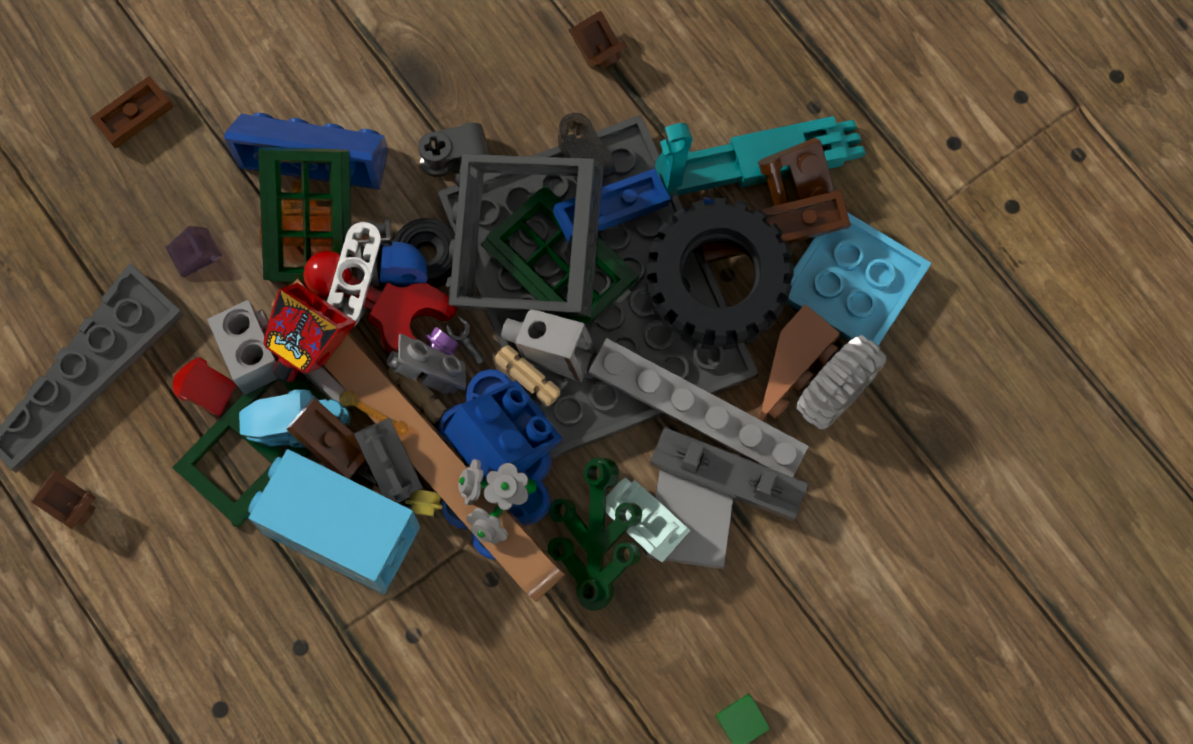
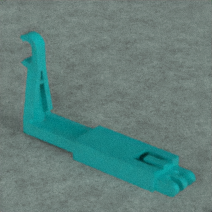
M834 116L731 137L727 145L689 152L693 138L688 124L677 123L665 127L668 139L660 142L662 153L656 160L655 168L669 196L673 197L738 183L740 188L766 183V176L761 174L758 165L761 159L813 138L819 139L822 146L827 145L828 150L824 151L828 169L841 167L845 161L861 158L866 155L864 146L849 147L857 145L862 141L859 133L845 135L857 129L855 120L836 123ZM782 167L779 170L782 179L789 178L787 167Z

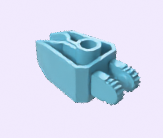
M293 390L286 395L256 400L239 412L240 435L247 436V439L267 446L290 445L291 447L304 448L305 446L286 428L306 404L316 397L309 390ZM326 399L318 400L345 426L349 425V422H351L350 412L339 401L335 399H330L329 401Z

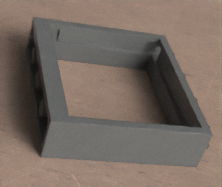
M462 154L460 174H456V183L459 187L458 202H455L452 211L456 229L455 239L451 240L449 246V257L453 262L451 277L446 282V287L450 288L449 305L469 310L528 313L529 310L533 309L553 315L591 317L603 165L595 159ZM484 173L577 176L567 302L473 297Z

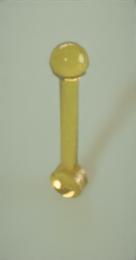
M346 390L340 394L339 400L344 406L353 405L379 421L389 418L358 400L353 391ZM391 419L399 436L406 434L408 431L407 424L402 420L395 421Z

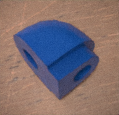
M392 241V245L382 246L379 282L405 287L416 283H426L428 280L426 259L419 249L411 244Z

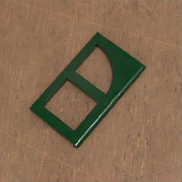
M298 374L292 382L279 378L289 392L293 390H309L318 400H325ZM277 380L246 395L243 394L172 467L237 528L250 516L251 513L248 510L255 494L258 491L263 492L270 480L268 473L277 457L282 458L287 449L305 458L311 453L306 447L296 448L290 445L282 453L276 446H267L248 440L247 436L240 435L239 412L258 400ZM230 428L271 463L267 470L235 503L194 467Z

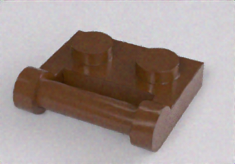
M817 138L765 157L758 162L761 174L766 176L774 206L789 203L779 171L784 166L787 167L796 201L834 192L822 144Z

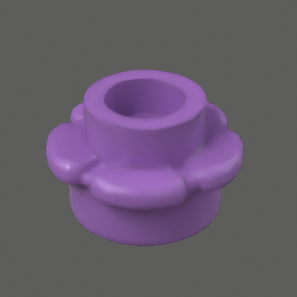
M437 327L433 329L430 335L425 334V338L430 340L427 344L428 346L447 355L455 356L454 352L460 344Z

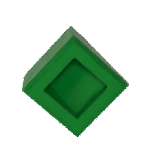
M750 693L714 717L731 744H748L770 730Z

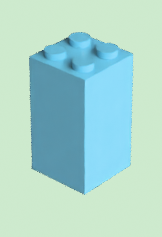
M287 449L283 457H277L271 465L268 473L270 480L264 491H258L253 497L248 510L251 513L248 519L263 535L385 595L420 529L414 512Z

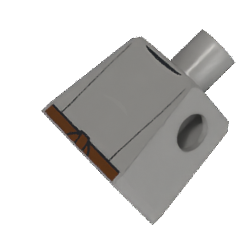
M533 309L528 311L524 322L508 317L501 333L502 339L516 344L522 357L529 363L581 383L596 349L584 323Z

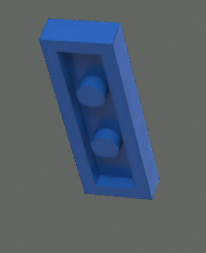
M655 168L602 187L598 232L669 206L671 198ZM576 197L555 204L553 208V213L568 243L572 242Z

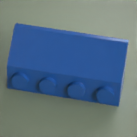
M254 113L253 115L240 114L227 129L224 136L238 168L259 171V148L287 147L350 150L351 185L378 190L381 188L389 151L385 136L371 129H361L360 131L345 130L337 124L328 123L324 126L309 124L307 121L299 118H291L286 121L274 119L265 113ZM280 162L281 175L301 178V163ZM308 163L309 179L330 182L329 164Z

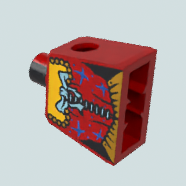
M299 283L279 289L263 341L265 348L279 357L273 373L284 381L292 382L295 380L298 371L308 374L322 368L352 330L356 321Z

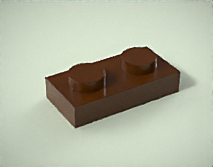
M148 76L90 118L113 148L116 149L172 109L173 105L153 79Z
M316 398L310 400L286 428L330 470L348 479L365 460L354 433Z

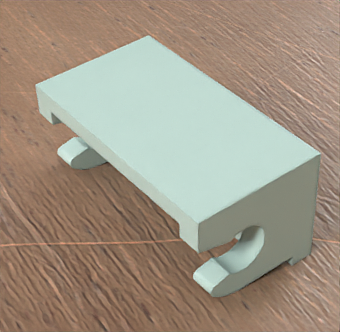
M627 478L622 479L606 496V513L613 520H615L616 508L620 504L636 503L640 506L642 510L641 522L636 526L630 527L626 532L649 554L661 562L666 559L691 531L636 480L631 483ZM628 508L626 511V519L630 521L632 513L631 510Z

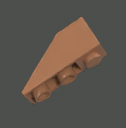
M806 304L780 331L759 420L763 422L770 416L774 419L778 418L790 402L786 398L792 391L796 389L801 392L814 377V374L811 373L812 369L819 362L826 365L839 349L835 344L840 332Z

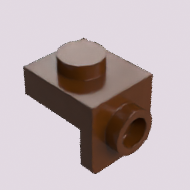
M602 11L596 12L568 29L589 67L601 64L602 68L613 64L621 58L618 52L627 47L624 40L618 41Z
M56 470L50 473L30 500V502L70 529H73L76 524L83 526L96 508L91 505L96 498L95 496L86 492Z

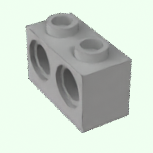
M246 300L207 319L230 375L244 395L279 379L273 373L279 357L266 349L263 343L269 319L263 309L256 311L250 301ZM249 327L247 331L238 335L241 329ZM263 356L257 364L251 365L254 359Z

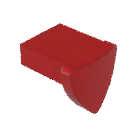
M196 358L175 374L173 379L174 394L183 401L188 400L214 416H220L237 385L233 380L206 365L207 361L203 358Z

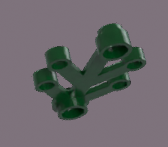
M593 458L587 463L583 471L584 479L590 485L589 528L577 514L576 506L572 500L555 499L549 508L551 518L556 522H564L587 553V567L575 554L574 544L567 537L553 538L548 544V554L555 561H562L577 581L576 595L579 603L585 609L591 611L601 610L608 605L614 595L613 583L629 566L636 565L641 557L640 549L635 543H619L613 551L614 560L603 569L604 554L630 527L638 525L642 520V510L636 503H622L616 508L615 520L605 529L606 490L614 486L619 478L618 466L610 458ZM597 467L600 471V476L598 479L596 477ZM562 504L565 506L564 516H562L560 513V507ZM628 508L631 510L632 513L630 521L626 519V511ZM560 543H562L564 548L562 555L558 550ZM626 548H628L630 552V558L628 561L624 558V551ZM591 586L595 589L594 596L591 594Z

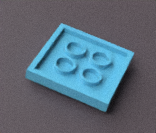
M848 213L851 224L849 229L817 236L807 248L794 268V276L791 282L792 288L786 303L798 311L806 304L840 332L839 336L848 342L857 336L863 335L869 341L872 340L879 346L929 269L931 262Z

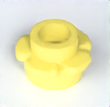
M419 489L410 493L409 500L405 499L406 504L412 505L411 510L414 514L434 516V510H441L443 507L439 505L441 497L438 493Z

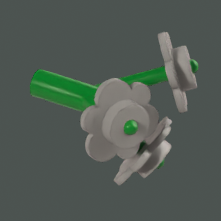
M474 459L470 467L462 471L458 483L461 497L465 498V505L470 506L473 501H476L480 496L481 489H484V497L488 502L498 503V505L490 515L483 509L475 508L472 513L468 514L466 520L472 525L471 531L479 540L498 544L499 541H506L508 538V532L501 526V521L498 519L504 510H509L513 504H524L528 499V495L536 491V483L524 473H518L516 466L511 463L502 464L498 472H489L487 481H482L483 470H481L480 460Z

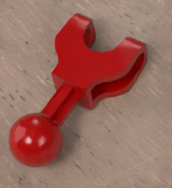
M318 252L307 261L304 267L303 276L307 288L320 298L328 299L341 255L337 252ZM351 267L343 271L342 278L345 283L358 285L362 282L352 276ZM387 283L382 292L369 285L363 306L371 311L367 322L378 328L381 333L382 344L389 355L392 351L398 353L400 333L417 340L412 335L410 323L416 317L426 315L440 321H448L458 311L457 307L449 305L448 295L427 283H416L401 288ZM344 293V297L350 299L351 295Z

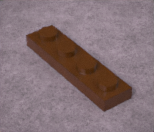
M841 190L760 209L768 215L766 221L770 225L776 223L783 232L781 236L783 242L788 243L849 229L851 225ZM715 242L700 246L705 264L745 254L737 246L727 243Z

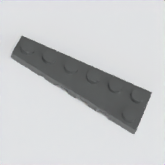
M131 263L101 298L103 302L90 318L86 317L78 327L80 331L67 348L63 346L55 356L57 360L48 372L36 380L28 390L27 396L17 404L0 426V459L13 472L17 473L184 316L181 310Z

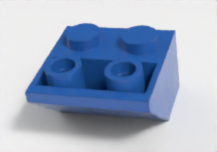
M517 380L461 404L444 430V433L469 465H471L474 459L480 460L481 470H483L482 481H487L488 473L491 471L498 472L499 467L504 463H511L516 466L518 473L525 472L563 439Z

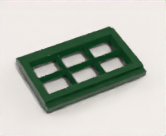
M287 147L259 148L263 280L294 282L299 278L304 282V268L284 267L283 238L303 239L304 267L311 258V239H331V251L341 254L347 232L352 226L350 150ZM280 162L301 163L302 193L281 192ZM308 163L329 164L330 193H309ZM282 200L302 201L303 231L283 230ZM310 201H330L331 232L310 231Z
M546 185L533 194L490 233L481 243V246L535 300L567 302L559 293L569 283L570 265L552 249L565 236L553 213L554 205L562 201ZM539 209L560 228L547 242L526 223ZM519 227L541 247L528 260H525L505 241ZM598 236L596 263L615 282L601 295L593 289V299L595 301L592 302L591 317L556 316L584 323L587 328L639 279V275ZM546 253L568 273L554 287L532 267Z

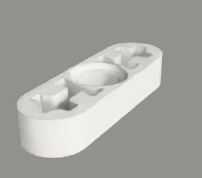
M367 222L356 223L348 230L327 300L335 308H341L344 293L351 295L349 311L353 315L348 314L347 316L356 321L354 327L360 320L381 246V237L378 229ZM365 233L369 235V241L373 244H366L362 260L356 257L358 242L354 238L360 239L362 234ZM350 267L360 268L364 272V280L358 285H349L342 278L343 271Z

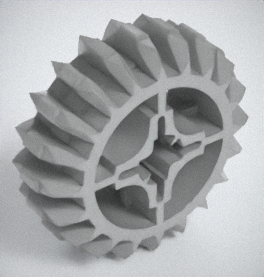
M863 335L851 339L810 382V385L800 396L796 409L810 424H814L819 429L828 428L835 420H838L872 383L886 363V355L880 350L878 345L872 340L869 341Z

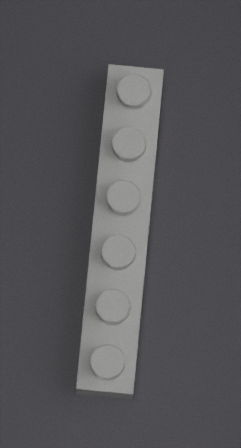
M608 338L605 339L588 371L590 375L749 460L785 475L794 476L809 447Z

